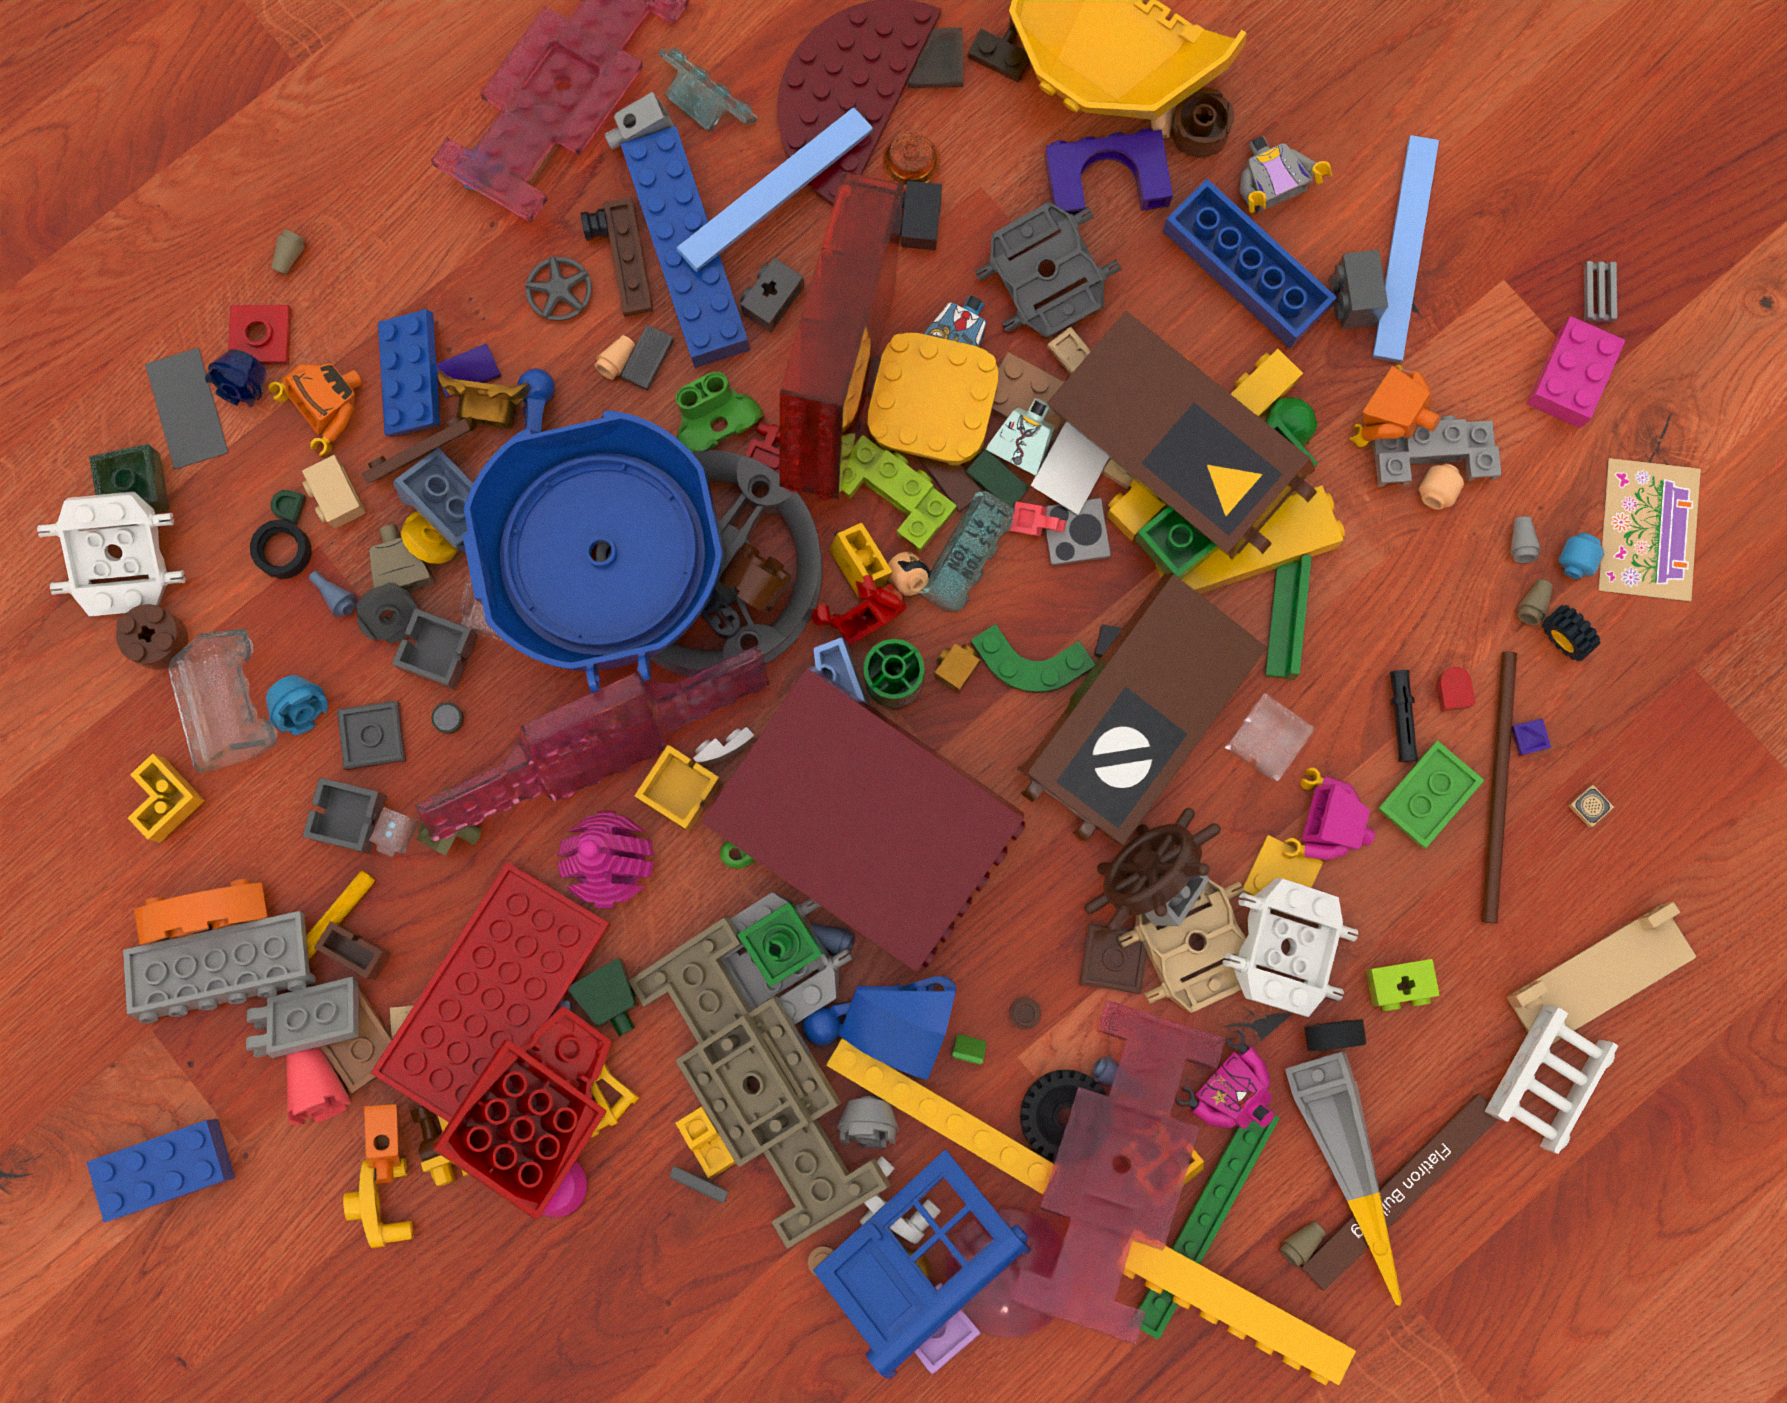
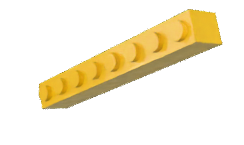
M1279 349L1272 355L1265 353L1256 362L1255 366L1257 369L1251 375L1247 372L1244 373L1235 382L1234 386L1236 389L1231 393L1233 397L1258 417L1263 416L1269 411L1276 400L1282 398L1294 387L1303 375V372ZM1134 479L1129 484L1131 489L1125 495L1119 493L1108 504L1110 509L1107 514V518L1131 541L1136 538L1137 532L1168 507L1164 501L1161 503Z
M843 1038L826 1065L1041 1194H1044L1058 1169L1056 1164L891 1066L868 1056Z
M1129 1225L1111 1260L1119 1264L1116 1270L1131 1279H1134L1136 1274L1146 1279L1144 1285L1159 1294L1162 1293L1163 1289L1174 1295L1172 1298L1173 1302L1188 1310L1192 1304L1202 1310L1199 1315L1215 1325L1218 1320H1221L1229 1325L1227 1331L1242 1340L1245 1339L1246 1335L1257 1340L1254 1345L1255 1347L1272 1355L1274 1350L1284 1355L1282 1361L1297 1370L1300 1369L1301 1365L1312 1370L1309 1376L1326 1386L1329 1380L1340 1385L1356 1350Z

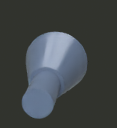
M318 571L310 574L309 580L320 590L334 617L347 616L355 609L356 595L332 582H328Z
M1110 1055L1104 1059L1100 1057L1094 1064L1092 1074H1094L1096 1083L1123 1091L1126 1090L1140 1099H1143L1146 1095L1147 1088L1132 1080L1130 1075Z

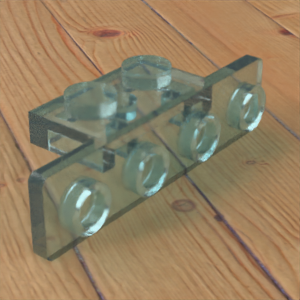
M675 47L672 49H660L658 55L679 71L664 96L706 130L714 129L725 109L744 124L756 123L758 117L752 113L753 109L750 105L741 100L737 101L730 95L731 91L726 86L718 82L714 83L709 79V73L698 65L693 66L686 60L687 55Z

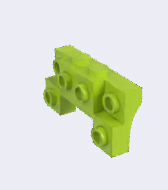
M862 435L849 453L843 455L826 476V482L837 486L849 499L865 482V485L908 516L897 530V536L901 539L902 537L907 539L921 553L933 536L957 510V505L933 488V484L930 483L932 479L920 469L914 471L907 465L909 463L908 460L898 452L892 454L887 449L884 451Z

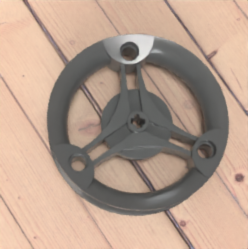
M717 450L695 451L692 453L704 468L708 482H725L739 485L741 495L736 503L718 520L723 544V559L715 589L729 605L737 602L748 625L741 627L736 636L728 639L723 649L700 650L673 643L665 650L651 657L650 661L677 674L703 679H720L742 675L761 668L784 653L797 640L812 617L811 610L815 609L818 602L822 583V557L812 516L800 495L781 475L761 462L744 455ZM760 486L769 489L768 494L762 498L753 495L754 490ZM746 504H749L755 510L742 529L738 530L732 525ZM764 513L781 515L793 538L797 558V571L793 591L782 613L770 626L754 624L745 601L736 596L738 592L735 590V587L732 585L728 590L719 581L721 574L738 548L742 547L744 542L750 544L749 538ZM608 543L597 544L596 561L603 562L611 555V546ZM712 595L704 609H710L715 605L716 600ZM721 606L717 614L726 627L731 630L732 624L730 620H725L720 614V610L724 609ZM747 638H754L758 641L757 647L752 651L742 649V643Z

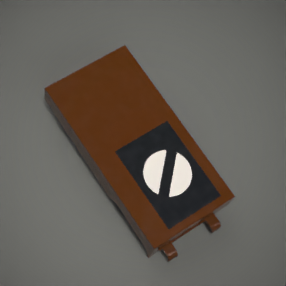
M1164 574L1071 696L1069 705L1028 760L1017 767V770L1028 776L1031 780L1027 789L1021 792V794L1033 802L1044 790L1083 819L1081 826L1073 832L1083 841L1087 840L1097 828L1114 842L1124 845L1266 651L1267 647L1176 575Z

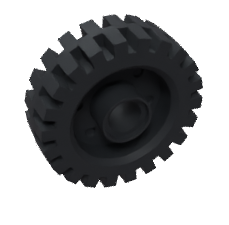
M1057 1070L1043 1075L1027 1090L1021 1105L1020 1122L1026 1140L1041 1156L1058 1163H1075L1093 1156L1103 1147L1110 1135L1113 1111L1106 1092L1093 1078L1075 1070ZM1064 1107L1071 1108L1075 1114L1073 1122L1069 1125H1062L1058 1120V1113Z

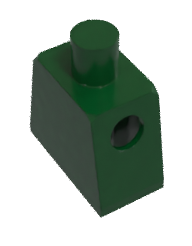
M621 958L611 961L569 987L568 991L598 1027L611 1022L619 1037L635 1028L627 1012L637 1007L638 1001L628 981L630 978Z

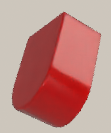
M1452 667L1439 675L1436 687L1442 712L1467 709L1475 705L1472 680L1466 670L1460 667Z

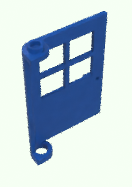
M945 1149L813 1271L871 1347L865 1353L871 1365L883 1377L892 1379L898 1373L895 1369L1020 1254L1023 1252L1028 1254L1032 1249L1026 1243L1029 1237L1018 1224L1012 1227L1003 1220ZM945 1178L966 1206L940 1228L919 1200ZM915 1206L935 1231V1234L910 1256L889 1228L910 1208ZM972 1211L993 1237V1240L972 1260L967 1262L946 1234ZM941 1239L963 1268L937 1291L915 1262Z

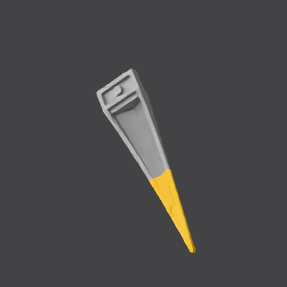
M1346 1051L1286 1068L1285 1072L1293 1098L1323 1152L1359 1224L1395 1304L1400 1306L1402 1299L1361 1098Z

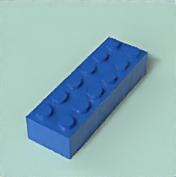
M1208 179L1166 218L1163 232L1290 349L1331 309L1337 298Z

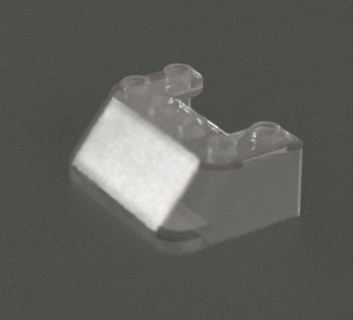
M246 628L201 633L169 662V675L194 768L199 773L214 771L259 757L277 744L275 726L266 718L256 720L257 711L251 703L249 696V681L244 676L242 666L249 661L254 650L252 640L248 638Z

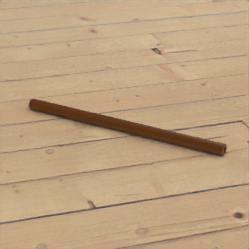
M1502 652L1482 912V922L1492 924L1498 923L1517 653Z

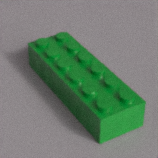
M1277 418L1272 422L1270 426L1306 454L1316 468L1317 461L1280 419ZM1170 506L1137 532L1135 539L1164 574H1174L1179 579H1183L1219 549Z

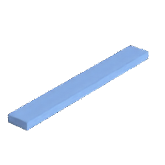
M853 107L677 247V252L697 273L870 135L873 127Z
M1410 135L1408 139L1384 281L1388 308L1377 323L1372 353L1373 359L1395 363L1403 361L1439 140L1413 135Z

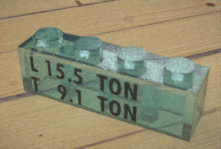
M988 491L976 492L931 569L927 586L918 594L945 612L961 610L969 599L967 593L970 588L981 579L984 572L982 567L985 562L996 553L998 549L997 542L1000 536L1005 534L1013 523L1011 517L1015 509Z

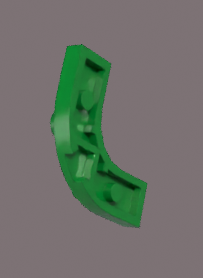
M996 624L970 641L987 668L997 679L1011 688L1023 691L1046 693L1058 690L1072 683L1095 666V663L1080 641L1045 661L1027 660L1020 657L1012 649Z

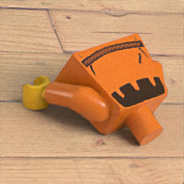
M299 364L282 378V383L271 382L268 390L276 393L280 389L279 394L274 396L273 399L283 403L290 398L317 435L323 434L322 438L313 439L310 447L315 450L319 444L323 443L324 449L320 452L319 456L327 457L332 452L330 442H334L339 437L354 412L355 394L353 390L362 385V380L355 370L340 375L333 364Z

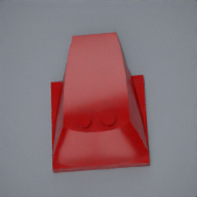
M564 1006L545 1021L519 1047L509 1040H503L432 1149L534 1220H538L607 1112V1110L592 1100L591 1089L594 1081L599 1078L612 1041Z

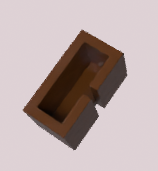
M332 921L329 922L314 947L316 950L366 979L376 980L391 955V952L368 939H363V936Z

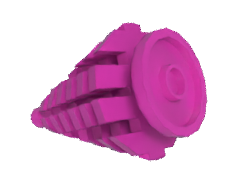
M597 811L596 816H587L566 831L585 832L562 840L557 856H570L557 862L560 878L578 879L580 884L570 885L565 888L582 901L595 902L596 908H614V902H626L645 888L644 886L636 885L641 878L651 877L654 862L645 860V856H655L652 841L639 839L631 832L646 831L627 816H616V811Z

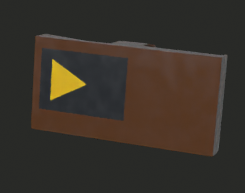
M1128 311L1123 313L1047 402L1055 413L1127 471L1126 473L1161 503L1164 501L1231 560L1238 553L1240 554L1248 543H1251L1264 554L1272 543L1259 531L1294 491L1303 497L1306 502H1309L1317 493L1304 480L1307 475L1315 471L1311 459Z

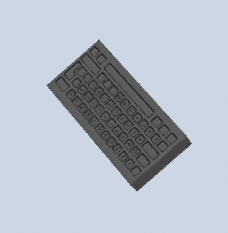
M647 325L621 374V378L648 391L674 342V338Z

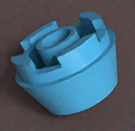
M290 675L278 680L268 690L265 698L272 726L279 729L282 733L283 731H290L293 735H300L314 728L316 724L313 721L321 712L326 714L328 709V702L323 689L299 675Z

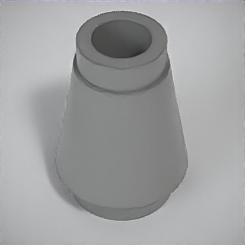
M1524 516L1514 519L1510 554L1514 556V561L1517 563H1530L1538 560L1541 548L1532 518Z

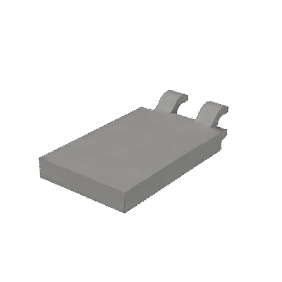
M349 977L268 997L267 1006L247 1010V1022H254L255 1029L267 1027V1034L246 1038V1050H254V1057L269 1055L271 1058L359 1037L358 981L354 977Z

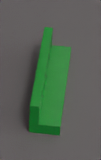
M1302 555L1299 560L1276 568L1265 666L1266 677L1295 680L1300 674L1312 556Z

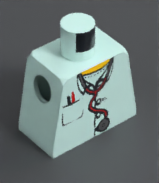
M1034 398L1028 412L1021 408L1013 410L988 444L986 450L1036 476L1045 460L1055 427L1044 421L1050 408L1049 405L1040 399Z

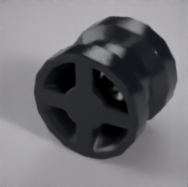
M604 208L598 209L596 213L591 214L587 211L581 212V221L586 241L593 240L596 236L609 237Z

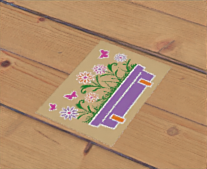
M1609 458L1602 539L1604 556L1600 565L1599 591L1682 601L1692 600L1701 469Z

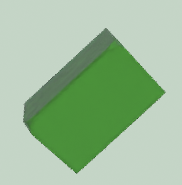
M959 1034L956 1037L952 1056L953 1058L981 1065L984 1059L986 1042Z

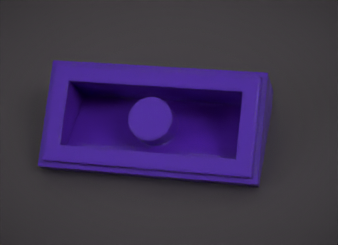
M487 344L436 364L437 379L439 371H443L447 376H451L452 379L485 383L501 376ZM441 385L446 398L451 397L446 388H443Z

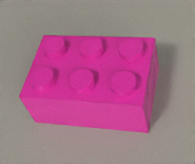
M1570 316L1560 327L1526 404L1581 428L1591 419L1626 340Z

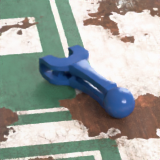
M534 368L525 371L520 376L517 385L525 382L530 384L528 395L523 400L526 403L524 406V430L531 429L535 432H541L545 404L554 396L555 383L548 372Z
M934 976L905 986L901 984L893 985L899 991H916L918 987H926L927 991H933V987L938 983L943 986L944 991H946V987H956L954 982L945 976ZM851 1001L836 1003L832 1008L824 1006L804 1018L802 1030L807 1040L818 1046H826L841 1036L840 1032L843 1023H841L840 1017L847 1014Z

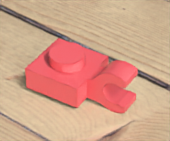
M1016 501L1010 531L1041 537L1043 528L1064 532L1066 520L1045 516L1047 507Z

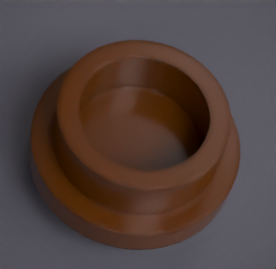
M1029 998L1019 999L1011 1006L1010 1018L1018 1028L1030 1029L1040 1020V1008L1035 1001Z

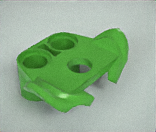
M721 372L708 373L678 390L675 398L683 423L679 428L677 439L691 452L713 449L717 447L718 442L731 435L744 433L764 416L759 404L748 395L737 394L730 387L727 377ZM722 388L721 391L713 393L716 389ZM691 402H696L692 406H687ZM718 419H724L728 422L726 429L721 432L712 430L713 422Z

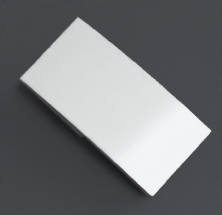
M747 727L742 731L738 728L726 738L727 744L724 747L716 738L712 742L709 740L704 741L695 750L697 755L693 759L701 766L714 764L741 752L757 739Z

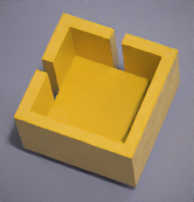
M667 745L634 796L690 832L704 810L700 805L701 802L709 803L722 780L698 763L694 765L690 758Z

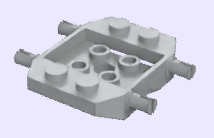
M772 892L732 917L731 921L739 933L786 904L790 899ZM811 898L802 904L792 900L791 902L823 950L824 954L772 987L769 986L748 951L740 955L739 950L744 948L743 944L720 958L751 1010H754L818 969L819 973L778 998L794 1025L839 997V967L854 959L853 955L850 954L841 960L842 957L850 953L848 948H845L833 957L830 956L827 949L817 938L812 924L807 918V914L821 907V905L814 903L815 901Z

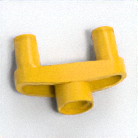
M401 1158V1166L393 1167L394 1178L407 1176L406 1158ZM363 1160L359 1191L344 1193L343 1205L346 1221L362 1219L364 1231L371 1248L385 1247L386 1243L413 1239L412 1221L384 1224L381 1221L378 1183L374 1182V1168H369L367 1161Z

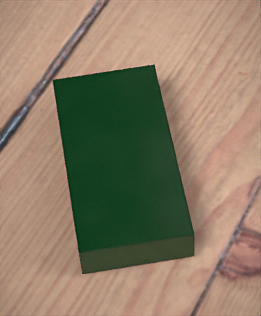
M986 448L965 470L966 474L1008 511L1015 506V502H1018L1029 489L1022 480Z

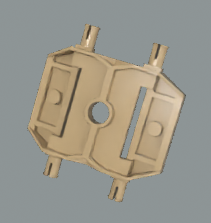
M1209 880L1190 910L1210 902L1211 906L1184 918L1180 926H1166L1157 930V925H1153L1145 914L1136 915L1134 930L1118 936L1119 942L1128 937L1131 938L1120 943L1122 948L1137 941L1143 942L1161 981L1159 987L1144 992L1145 998L1157 994L1146 1000L1149 1005L1166 997L1187 1013H1193L1242 990L1234 972L1235 968L1224 966V964L1184 982L1180 980V978L1224 959L1227 953L1234 954L1235 956L1239 955L1240 948L1246 937L1236 922L1229 899L1244 892L1243 888L1231 892L1242 886L1240 882L1223 888ZM1193 933L1201 935L1204 939V946L1199 951L1193 950L1189 946V937Z

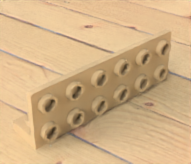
M1670 902L1659 905L1508 995L1506 998L1527 1032L1530 1031L1544 1004L1559 1007L1569 1013L1565 1019V1026L1575 1031L1695 959V953L1672 918L1680 913L1675 903ZM1556 1036L1552 1044L1560 1040L1561 1037Z

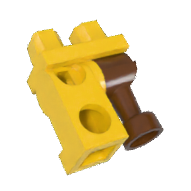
M423 1106L410 1112L414 1123H420L424 1140L419 1146V1154L423 1161L421 1162L423 1172L431 1173L436 1186H444L456 1181L451 1167L453 1163L432 1149L442 1132L438 1134L433 1122V1118L437 1115ZM438 1116L442 1131H444L449 1122ZM462 1170L463 1176H469V1174Z

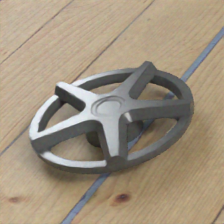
M552 256L542 261L531 271L525 283L526 296L532 309L540 316L555 321L567 320L578 315L588 304L592 290L589 275L583 266L565 257ZM558 263L571 265L580 272L563 278ZM549 265L550 281L533 282L538 272ZM585 280L586 295L581 303L573 295L571 288ZM531 290L548 294L543 311L535 304ZM565 301L575 309V311L566 315H551L558 302Z

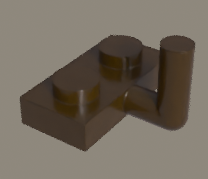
M1011 15L1009 28L1003 39L980 29L967 55L968 58L1016 82H1019L1030 62L1025 50L1013 45L1018 33L1012 22Z

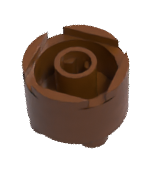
M1208 87L1200 88L1177 104L1171 127L1177 149L1197 157L1217 154L1228 139L1234 121L1233 107L1230 101L1228 103L1221 92Z
M744 542L721 574L719 581L728 590L733 585L738 592L736 596L762 611L767 609L771 612L790 583L792 576L783 569L784 565L771 556L766 560L758 555L760 553L759 550Z
M145 604L134 607L124 616L120 617L116 624L117 644L121 652L131 661L147 668L161 670L173 666L180 660L181 654L188 644V632L184 623L174 614L157 605Z

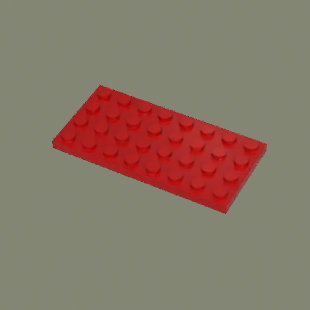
M506 862L370 1074L442 1119L450 1122L503 1040H509L519 1047L558 1010L569 992V987L575 983L611 924Z

